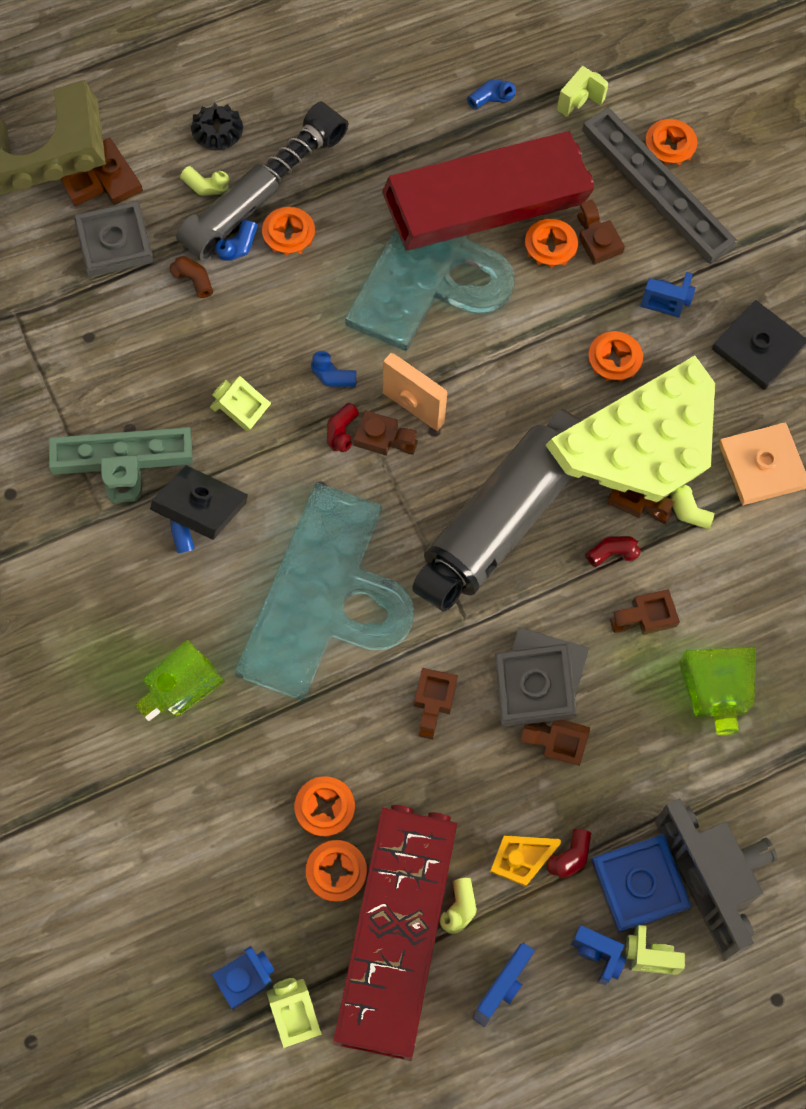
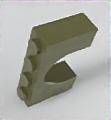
M85 80L54 89L57 114L56 128L50 140L35 152L26 155L10 154L7 125L0 117V195L16 190L28 189L33 185L59 180L64 176L90 171L95 167L106 165L98 98Z

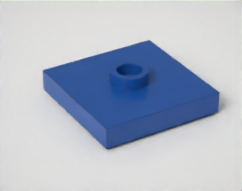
M664 834L592 857L591 859L617 933L692 908Z
M524 942L523 944L520 943L473 1015L474 1020L483 1027L486 1026L501 1002L504 1000L510 1004L523 985L517 978L535 952Z

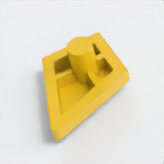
M504 836L490 873L526 887L560 846L561 840Z

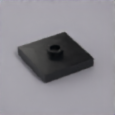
M755 300L713 344L712 350L762 389L766 390L806 347V337Z
M186 465L152 499L150 510L214 540L246 504L248 494Z

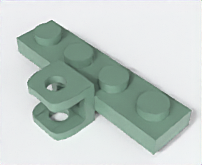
M190 427L49 438V469L51 474L101 471L107 497L111 503L135 502L140 498L142 492L140 468L193 464L192 433ZM118 487H130V490L126 493L117 491Z

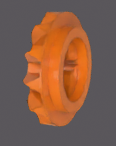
M664 119L654 123L649 128L645 138L646 146L659 160L664 162L665 166L669 163H676L680 166L683 161H690L697 148V136L694 130L686 123L676 119ZM666 135L672 143H677L675 150L671 149L670 145H665Z
M282 207L276 209L263 222L262 235L264 243L271 247L273 253L277 251L282 252L286 257L294 252H298L301 255L304 248L307 246L311 247L315 236L314 222L309 214L299 208ZM288 223H291L293 233L291 238L286 240L283 232L288 228Z
M544 219L536 222L529 228L524 246H526L528 257H533L538 266L543 263L549 265L552 269L555 265L559 264L565 266L571 258L575 257L578 248V238L573 228L567 223L557 219ZM549 235H552V240H554L556 245L553 252H550L548 245H545Z
M611 331L603 333L594 339L589 348L588 363L591 364L594 375H601L605 378L606 382L618 380L622 383L627 378H634L643 362L641 346L632 336L623 332ZM612 348L616 352L617 357H623L620 360L619 367L614 364L613 360H607L610 357Z
M327 776L317 777L301 787L295 799L294 810L300 826L312 836L317 835L329 838L332 835L343 832L353 820L355 801L351 790L342 781ZM315 795L325 802L337 799L331 807L333 820L325 813L313 816L318 809Z
M332 840L322 843L313 850L307 860L306 879L308 885L316 896L331 903L348 901L361 891L367 878V865L364 856L357 847L346 841ZM341 856L340 863L342 869L353 875L340 876L336 886L333 887L331 874L325 873L320 868H333L334 863L337 862V857Z

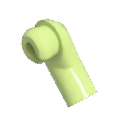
M460 878L452 881L455 902L447 912L441 914L439 919L442 929L448 933L456 934L463 931L476 915L477 908L471 878Z

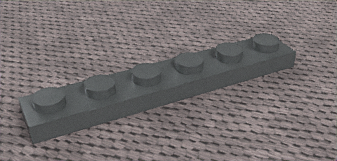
M609 107L583 123L582 131L709 264H712L735 248L737 239Z

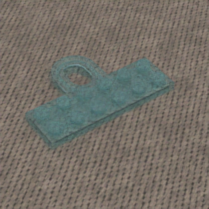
M396 228L345 318V325L407 352L435 298L470 313H492L502 308L511 298L515 280L514 271L506 258L493 250L467 240L469 235L405 251ZM459 264H470L487 273L491 280L488 285L482 287L474 284L463 286L455 283L451 279L449 272Z
M315 483L235 671L236 677L305 701L331 636L370 650L389 649L398 645L406 638L412 628L414 618L413 602L408 592L399 583L359 568L382 512V505ZM354 594H368L374 598L379 606L387 610L388 618L379 625L372 623L360 624L346 616L343 610L344 603Z

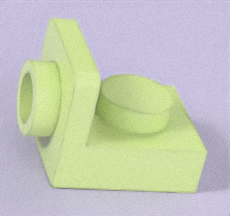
M582 66L560 91L557 111L567 117L575 107L581 108L587 98L601 105L605 100L609 83L600 74Z
M239 376L230 383L224 380L212 394L216 400L210 408L214 411L221 409L245 431H248L271 403Z
M638 925L633 935L627 936L626 959H632L631 970L679 975L684 970L685 953L674 952V946L652 944L651 949H646V926Z
M295 978L284 979L277 982L273 986L274 989L266 992L283 1048L322 1035L304 979L297 981Z

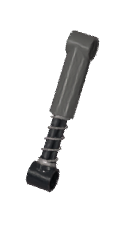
M322 101L317 102L307 112L303 120V128L299 130L298 137L289 139L288 146L279 148L278 154L275 157H269L266 165L256 164L200 215L194 214L189 216L177 231V241L201 261H207L216 254L215 247L217 242L227 237L242 223V220L248 218L279 189L278 182H281V178L287 172L292 173L291 169L297 163L302 164V159L307 154L312 155L313 149L325 145L333 147L340 142L348 129V121Z

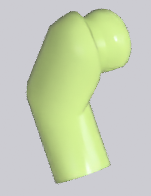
M188 166L180 175V179L200 196L222 195L229 188V176L223 171L214 172L211 178H204L195 169Z
M685 484L670 494V500L674 501L672 507L679 520L710 529L715 513L697 508L689 486Z

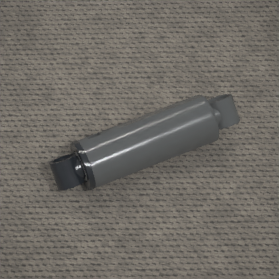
M561 409L552 416L547 426L536 425L526 433L424 552L427 564L420 570L414 580L412 591L444 612L456 603L461 593L471 596L479 590L573 478V476L567 475L546 447V444L553 437L583 420Z

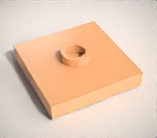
M390 353L383 361V394L438 431L445 423L447 390L394 353Z
M786 422L720 440L719 447L742 505L806 489V471Z

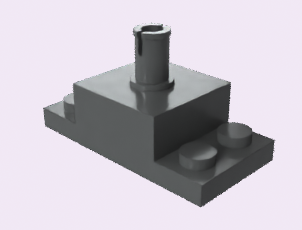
M680 798L666 804L654 822L660 834H664L674 862L724 961L729 960L754 944L751 938L754 935L752 925L746 915L743 913L739 914L738 911L748 907L763 894L752 870L777 861L776 850L774 848L759 854L768 850V847L773 845L767 837L746 848L740 849L726 821L698 833L696 830L699 827L698 821L689 806L685 807Z

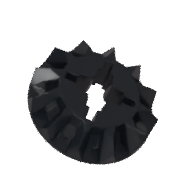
M214 102L212 107L205 108L202 106L198 114H193L191 132L195 141L202 147L210 150H223L231 147L240 139L243 132V122L239 112L233 111L228 104L223 107L218 106ZM215 119L220 120L219 134H216L213 128V121Z

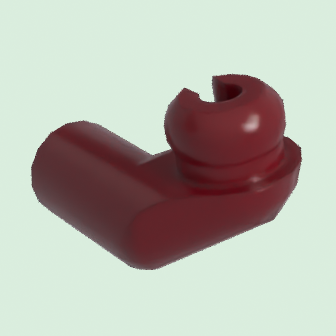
M346 403L328 419L327 444L333 451L346 452L352 446L351 436L346 434V427L358 417L359 412L351 403Z
M608 536L585 553V557L596 568L613 554H622L624 560L633 561L640 556L641 549L637 546L638 541L631 536Z
M573 829L570 849L559 856L553 854L549 857L547 861L548 872L554 876L558 875L560 878H568L582 870L587 863L592 833L583 829Z

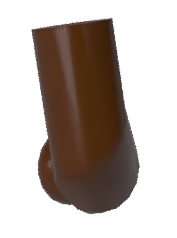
M186 256L177 257L175 262L170 264L169 269L173 277L182 279L187 276L192 279L197 297L207 298L213 294V289L204 266Z

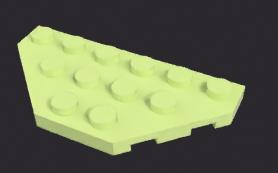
M693 356L553 437L546 444V447L567 475L577 478L584 475L599 480L600 485L626 492L629 489L644 494L645 499L658 502L711 467L715 382L696 356Z

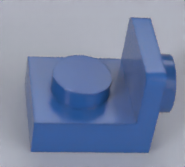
M686 272L682 287L673 285L666 280L649 278L640 307L679 318L683 305L690 307L696 288L690 286L693 274Z
M580 925L571 945L579 948L577 954L596 963H599L600 958L606 960L598 981L599 983L606 985L611 977L618 980L626 962V957L621 956L624 944Z
M251 946L244 950L245 954L212 974L232 1010L273 985L269 975L275 971L263 951L256 954Z

